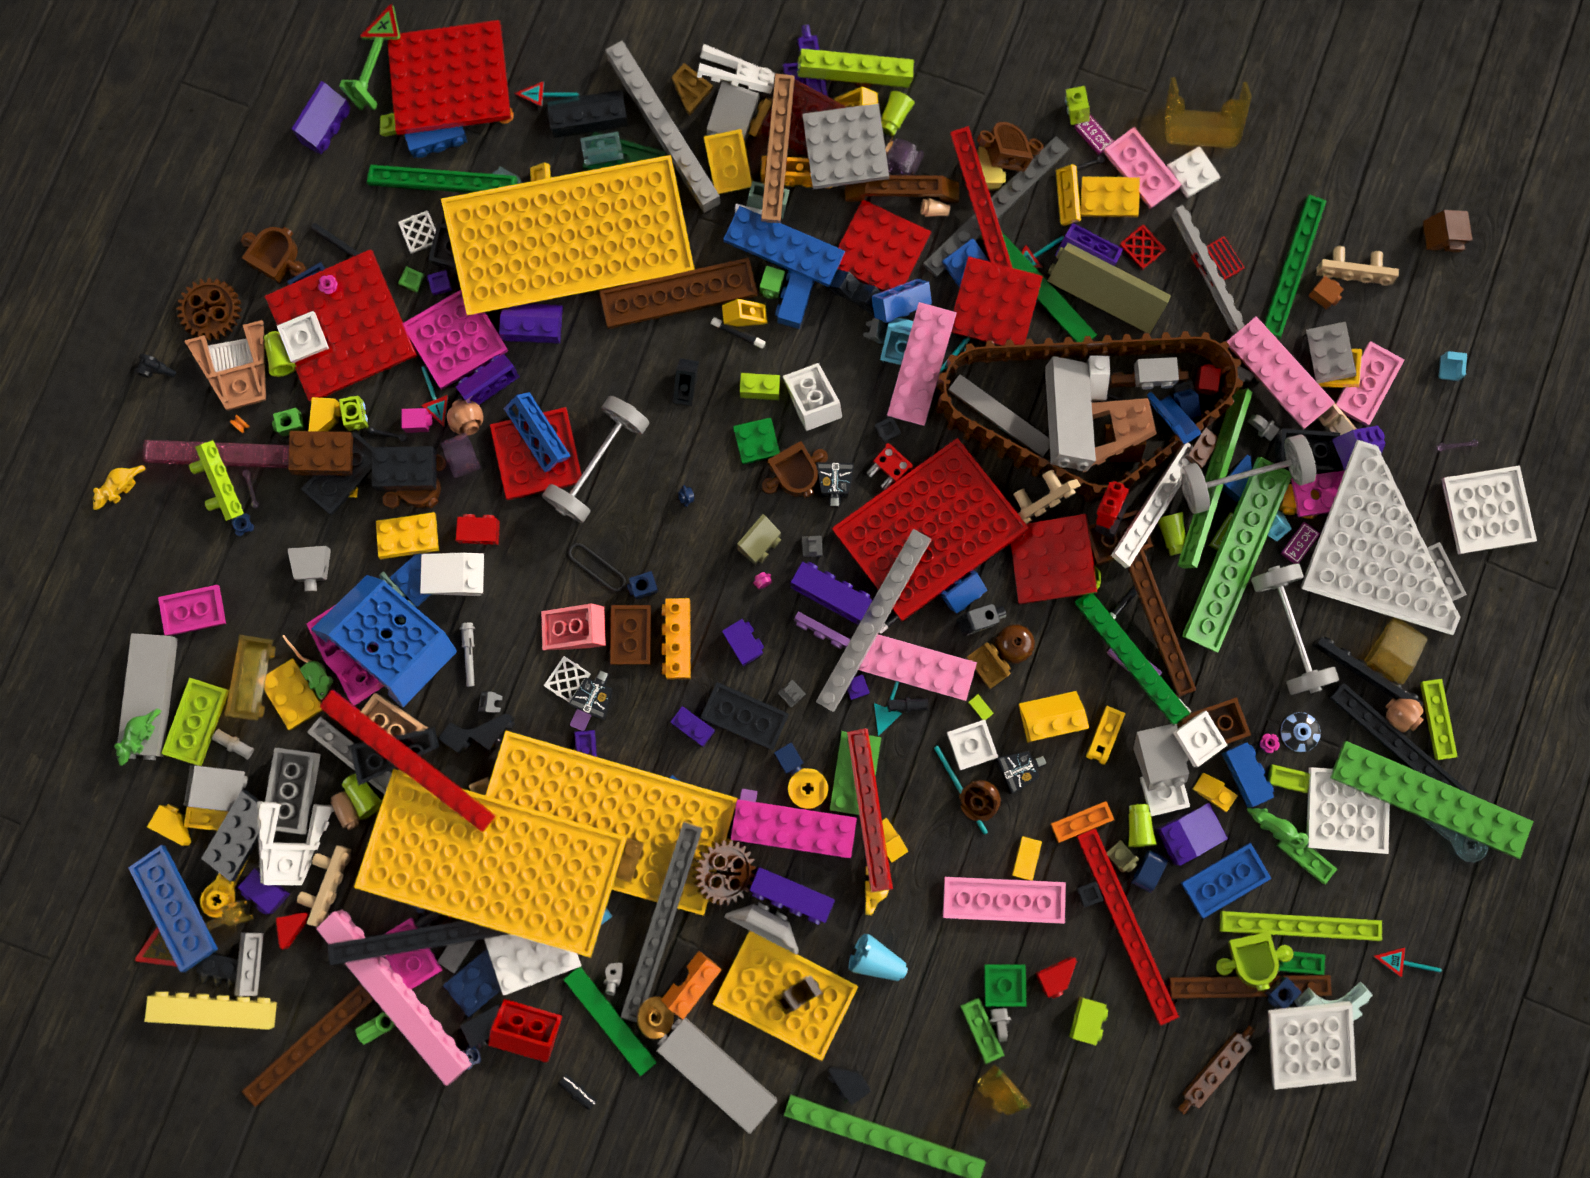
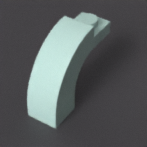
M1360 981L1345 996L1337 1000H1324L1308 988L1294 1002L1298 1007L1350 1001L1354 1021L1363 1015L1358 1008L1366 1004L1373 995Z

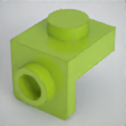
M394 113L381 116L380 135L386 137L397 134Z

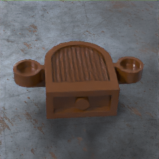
M999 122L993 127L991 132L983 130L977 137L979 145L986 147L992 167L1025 172L1034 159L1033 155H1039L1043 149V144L1039 140L1031 139L1028 142L1025 134L1017 126L1007 122Z
M284 226L282 229L269 227L262 230L257 236L251 232L245 233L242 236L241 242L247 248L242 259L249 266L274 281L280 283L288 270L294 277L307 270L302 262L295 261L297 246L291 238L293 232Z
M802 441L768 459V466L775 478H766L763 481V491L769 495L774 494L780 484L781 488L789 495L804 496V498L810 497L815 493L813 489L818 477L817 462H827V452L823 449H818L811 457Z
M437 454V471H442L446 467V461L441 455ZM437 478V490L387 492L383 496V503L388 508H396L403 498L413 507L433 508L439 502L437 499L441 491L440 482Z

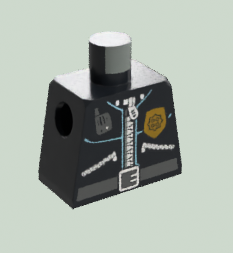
M817 462L821 497H829L830 508H839L841 497H848L854 463Z
M993 604L966 612L956 620L962 636L966 637L1000 623V619L1006 617V611L1003 606L995 608Z
M599 670L595 680L585 678L568 705L605 721L613 693L612 688L605 686L610 675Z
M1029 751L995 759L1009 794L1017 792L1038 779L1037 769L1046 766L1043 755L1032 758Z

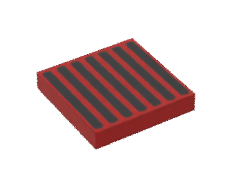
M1225 237L1207 246L1208 255L1217 266L1216 271L1224 281L1245 268ZM1196 252L1191 258L1198 269L1201 268L1206 276L1208 273L1204 265L1198 263L1199 255Z

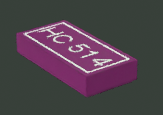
M1091 115L1090 121L1075 125L1078 133L1098 155L1102 154L1104 149L1114 142Z
M1303 522L1280 554L1292 563L1299 564L1320 533Z

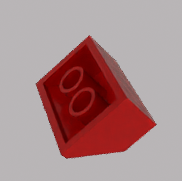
M504 999L492 1026L488 1046L548 1062L562 1016Z

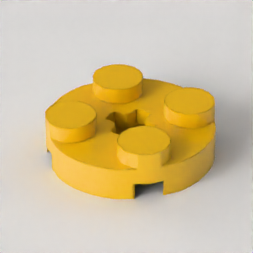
M802 769L790 779L788 793L793 803L804 809H812L822 804L826 798L828 784L824 776L817 770ZM806 783H810V786L814 787V791H810L809 795L806 794V791L802 790Z

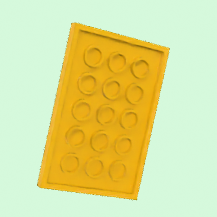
M749 931L713 1005L822 1061L858 985ZM811 975L818 983L822 993L785 1015L774 997L798 980Z

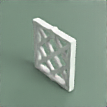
M428 210L398 222L411 254L432 246L433 242L427 244L428 238L434 239V236L430 234L432 230L435 234L436 229ZM425 216L423 222L417 220V218ZM427 218L429 219L431 225L426 224ZM413 221L410 227L404 225L406 222ZM415 222L421 224L419 230L413 228ZM424 226L430 228L428 233L422 232ZM404 228L409 229L407 235L404 231ZM411 231L417 232L415 239L409 237ZM420 234L426 236L424 242L418 240ZM409 240L414 241L412 246L410 245ZM416 242L422 244L421 247L414 248Z
M563 656L544 686L557 696L570 702L573 697L571 690H578L580 687L579 679L589 678L591 673ZM566 662H570L574 667L567 669ZM563 663L564 669L558 670ZM577 669L584 671L585 675L578 676ZM574 670L575 677L568 678L567 671ZM565 672L566 679L559 680L558 673ZM555 675L556 681L550 682ZM576 680L577 687L570 688L569 681ZM567 682L568 688L561 690L560 683ZM557 683L558 690H553L550 688V685ZM568 691L569 698L562 696L561 692Z

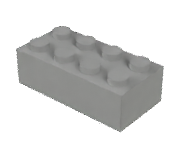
M274 748L265 802L280 804L275 831L307 834L321 754Z

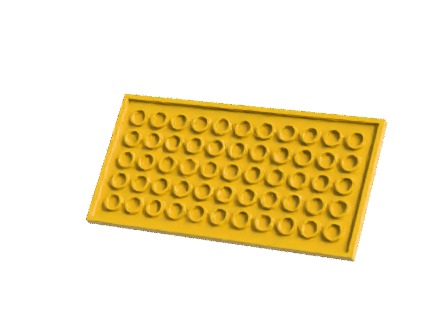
M671 155L441 199L467 316L694 270Z
M509 731L505 732L486 793L488 797L609 831L644 843L631 883L615 877L612 889L654 902H658L683 821L703 827L677 907L703 916L708 900L703 898V894L697 892L700 887L694 885L698 879L692 877V875L697 873V870H694L693 867L699 864L695 859L702 858L699 852H706L705 845L712 847V841L717 843L719 839L726 841L738 799ZM719 856L714 861L715 865L719 862ZM710 868L709 872H717V869ZM713 877L711 885H713L715 877Z
M393 769L354 888L587 957L592 956L627 837L464 790L497 815L486 830L481 832L406 773Z

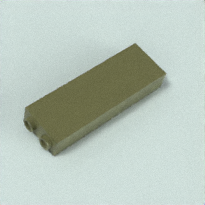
M1067 243L1065 248H1060L1056 255V258L1059 259L1057 264L1052 263L1048 274H1050L1048 282L1149 334L1171 295L1070 243Z

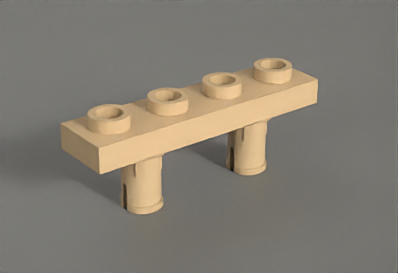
M1338 246L1333 249V260L1322 259L1317 267L1316 275L1327 276L1328 278H1342L1343 280H1358L1363 283L1373 282L1380 283L1381 285H1392L1399 276V269L1382 267L1383 253L1380 251L1372 252L1371 265L1345 262V248Z
M1054 470L1046 472L1042 476L1050 489L1048 495L1032 503L1025 489H1021L1013 494L1021 508V512L1018 515L1026 524L1032 521L1030 517L1042 515L1046 512V507L1050 506L1052 508L1061 503L1059 499L1062 497L1066 499L1076 493L1075 489L1081 486L1078 480L1075 479L1061 485Z
M336 846L332 858L319 853L314 855L312 864L326 869L327 872L317 897L305 892H301L298 896L297 903L312 908L307 924L319 926L328 918L329 907L336 898L335 892L343 880V871L350 861L352 849Z

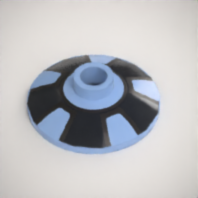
M1298 712L1289 715L1283 721L1281 737L1285 745L1291 750L1306 752L1313 749L1319 742L1321 735L1320 727L1311 715ZM1301 728L1305 729V735L1300 734Z

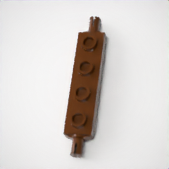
M1248 1025L1242 1034L1234 1032L1182 1092L1185 1100L1177 1108L1185 1114L1191 1106L1200 1108L1252 1048L1248 1039L1256 1031Z

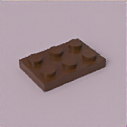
M611 605V665H651V605Z

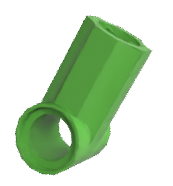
M386 1012L355 1029L356 1035L363 1045L396 1027L392 1020L390 1026L384 1024L383 1018L388 1016Z

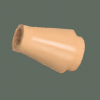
M931 198L923 199L921 214L925 215V217L949 215L950 205Z

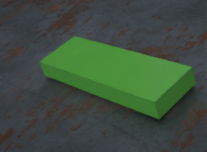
M1302 839L1292 840L1290 843L1299 845L1302 843ZM1281 840L1276 845L1324 885L1337 870L1336 867L1313 848H1307L1306 846L1303 849H1294Z
M976 998L961 1005L960 1007L984 1062L987 1064L1004 1056L980 999Z

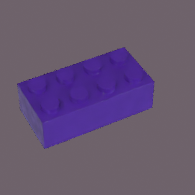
M802 562L791 581L790 588L859 625L871 605L872 599L869 598L870 595L862 590L859 592L852 589L853 586L846 581L839 582L835 580V576L827 571L823 573L817 570L818 566L811 562H807V564Z
M759 867L750 889L753 892V897L764 900L765 897L771 899L772 905L783 908V905L790 908L791 913L800 917L802 913L809 916V921L819 925L821 921L826 923L835 901L831 897Z

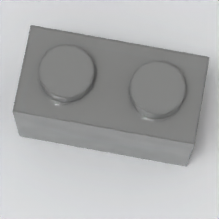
M1177 357L1138 359L1134 364L1136 387H1142V389H1152L1154 386L1171 388L1179 381Z

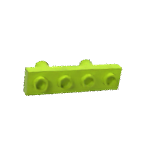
M214 441L195 446L200 460L189 465L190 471L193 474L205 471L216 496L205 501L206 508L209 511L221 508L226 521L244 514Z

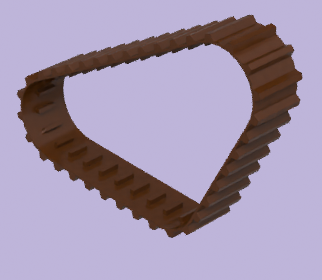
M1183 331L1177 338H1171L1168 332H1163L1156 339H1152L1149 333H1144L1140 339L1132 340L1129 334H1124L1121 340L1114 341L1110 335H1105L1101 341H1093L1090 336H1085L1082 342H1073L1071 337H1065L1063 343H1053L1051 338H1046L1043 344H1034L1032 339H1026L1024 345H1014L1012 340H1007L1004 346H995L993 341H987L985 347L977 348L970 343L966 345L964 352L958 356L951 354L948 357L944 373H940L934 390L939 394L936 411L937 413H943L949 421L947 428L950 431L955 428L964 433L963 439L966 441L972 437L981 442L980 448L983 450L990 446L998 451L997 457L1000 459L1005 456L1014 459V466L1020 468L1022 465L1031 468V475L1035 478L1039 474L1043 475L1050 470H1054L1061 485L1077 479L1081 486L1075 489V492L1083 495L1085 502H1091L1095 497L1104 496L1108 486L1088 483L1079 476L1067 472L1062 467L1051 465V462L1045 458L1039 457L1028 451V449H1024L1011 442V440L996 434L993 430H989L976 423V421H972L962 415L961 412L954 408L951 404V397L947 395L946 389L949 387L950 380L946 379L950 373L955 374L958 367L973 362L1051 359L1053 356L1060 358H1085L1090 356L1195 353L1205 357L1216 368L1221 369L1220 375L1223 382V396L1214 405L1216 409L1211 413L1208 410L1200 416L1202 420L1196 424L1201 431L1209 427L1234 403L1232 396L1243 385V381L1238 378L1237 371L1241 361L1240 359H1233L1228 351L1229 344L1226 341L1218 343L1210 339V335L1207 332H1204L1200 337H1190L1188 331ZM1174 435L1169 440L1170 445L1165 449L1161 447L1156 449L1153 453L1155 456L1148 462L1143 459L1138 464L1139 469L1132 474L1129 471L1122 476L1123 480L1119 483L1129 489L1139 478H1143L1155 466L1160 465L1171 453L1174 454L1184 445L1177 435Z

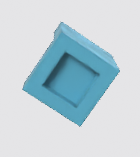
M1451 351L1443 354L1440 358L1439 378L1459 381L1465 377L1467 354Z
M1279 510L1268 533V536L1276 541L1292 529L1285 515Z

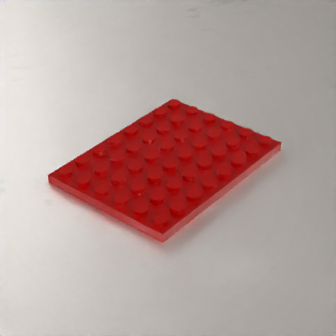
M957 438L835 525L832 530L878 591L913 529L932 539L893 607V611L899 619L904 621L1028 531L1029 527Z

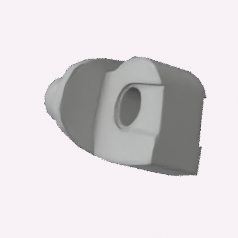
M1252 415L1248 420L1253 427L1259 430L1258 435L1266 437L1269 441L1279 431V428L1274 425L1273 420L1267 422L1260 415Z
M612 963L606 968L607 979L604 980V984L607 985L606 994L615 995V989L621 982L623 973L622 963Z
M1007 1008L991 1010L992 1019H990V1023L996 1025L998 1041H1007L1006 1024L1011 1020V1017H1008Z

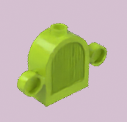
M1270 932L1229 940L1228 945L1233 960L1230 961L1227 958L1220 959L1216 964V970L1219 974L1226 976L1235 969L1240 980L1246 985L1257 987V991L1270 989L1269 983L1277 975L1279 969L1278 960L1284 963L1289 962L1293 958V950L1287 945H1282L1275 951Z

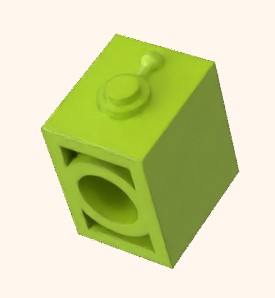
M1085 86L1066 89L1065 103L1071 125L1090 121Z
M359 396L339 399L343 426L349 431L367 428L368 418L364 401Z

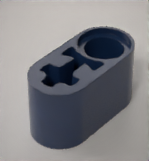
M1148 850L1133 877L1132 884L1151 893L1156 887L1168 859Z

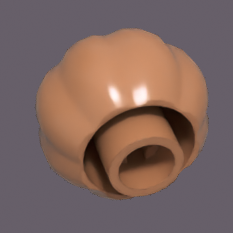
M462 399L453 402V406L447 413V421L451 430L465 435H472L479 430L483 423V413L481 407L476 402L471 401L472 403L468 404Z
M1392 698L1385 706L1388 708L1386 720L1400 732H1406L1408 729L1414 731L1424 720L1420 717L1423 713V708L1416 700L1401 698L1396 700Z

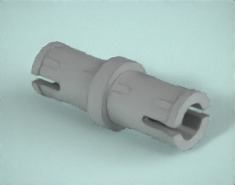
M220 729L212 737L213 741L225 746L229 752L234 751L247 760L254 751V748L239 741L238 737H232Z

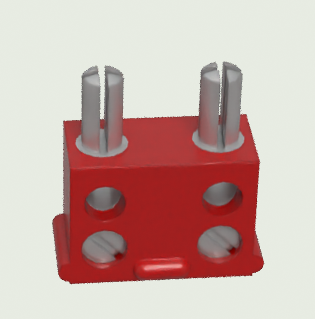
M887 443L885 449L873 460L874 465L868 470L867 475L872 477L881 469L889 476L881 485L886 490L893 482L901 479L908 470H912V464L893 446ZM884 458L886 461L880 462V459ZM899 471L900 474L895 475L894 472Z

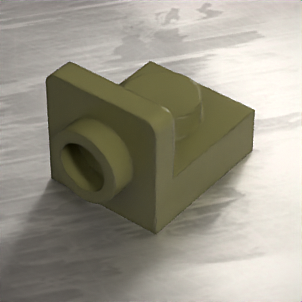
M1121 840L1106 851L1109 859L1120 872H1130L1137 866L1135 862L1139 858L1134 856Z

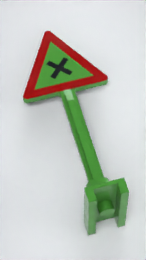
M389 5L361 35L363 40H375L360 80H341L339 85L359 110H363L364 105H368L372 110L376 109L377 102L367 92L368 80L383 41L385 39H400L395 10L392 5Z

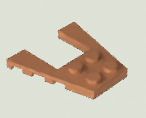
M262 320L243 325L254 362L216 372L205 336L185 340L186 345L227 411L266 401L264 323Z
M1148 398L1092 403L1093 419L1111 414L1116 442L1095 447L1096 461L1093 465H1099L1115 453L1118 455L1124 452L1123 449L1132 444L1135 446L1157 434Z

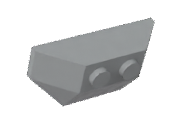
M760 902L758 905L751 904L726 913L725 918L795 954L798 953L790 922L786 921L787 916L776 912L774 915L768 911L769 907Z

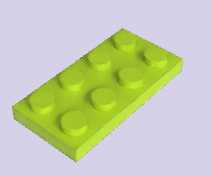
M189 678L161 754L202 766L229 690Z

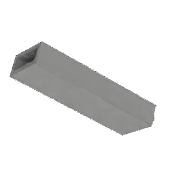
M1053 356L1045 366L1051 465L1088 471L1096 461L1089 363Z
M131 633L118 743H121L126 724L130 719L147 715L156 708L160 709L161 713L152 722V725L155 726L152 736L148 741L144 739L141 743L144 746L141 753L131 752L130 759H136V755H143L145 760H156V756H164L161 753L166 740L178 638Z
M686 1017L683 1020L678 1019L671 1027L674 1031L669 1036L665 1034L657 1043L660 1046L657 1051L750 1134L776 1104L777 1098Z

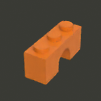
M700 951L697 952L687 965L689 974L685 982L680 986L673 984L661 999L669 1010L682 1019L686 1017L721 971L711 959Z

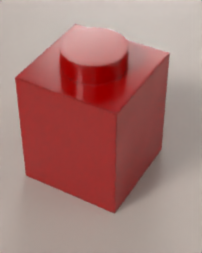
M1214 365L1201 366L1196 376V393L1214 396L1218 392L1221 369L1215 368Z

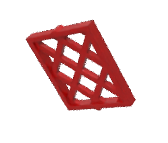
M1144 225L1131 233L1120 244L1123 250L1142 270L1166 250ZM1138 231H1142V237L1135 236ZM1132 239V245H1127L1126 242ZM1135 239H1141L1142 246L1135 245ZM1144 240H1151V246H1144ZM1135 248H1141V255L1135 254ZM1144 249H1151V255H1144ZM1153 249L1160 250L1156 256L1153 255ZM1144 258H1150L1147 264H1143Z

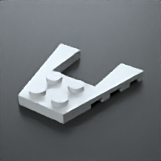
M703 45L700 58L735 68L736 75L700 63L697 72L698 78L706 75L711 77V81L720 82V79L731 82V85L738 86L740 83L749 86L748 89L771 94L774 85V73L771 70L760 68L710 46Z
M257 802L261 883L264 885H302L312 863L313 853L320 845V837L328 827L330 814L334 812L332 805H313L306 844L273 843L280 804Z

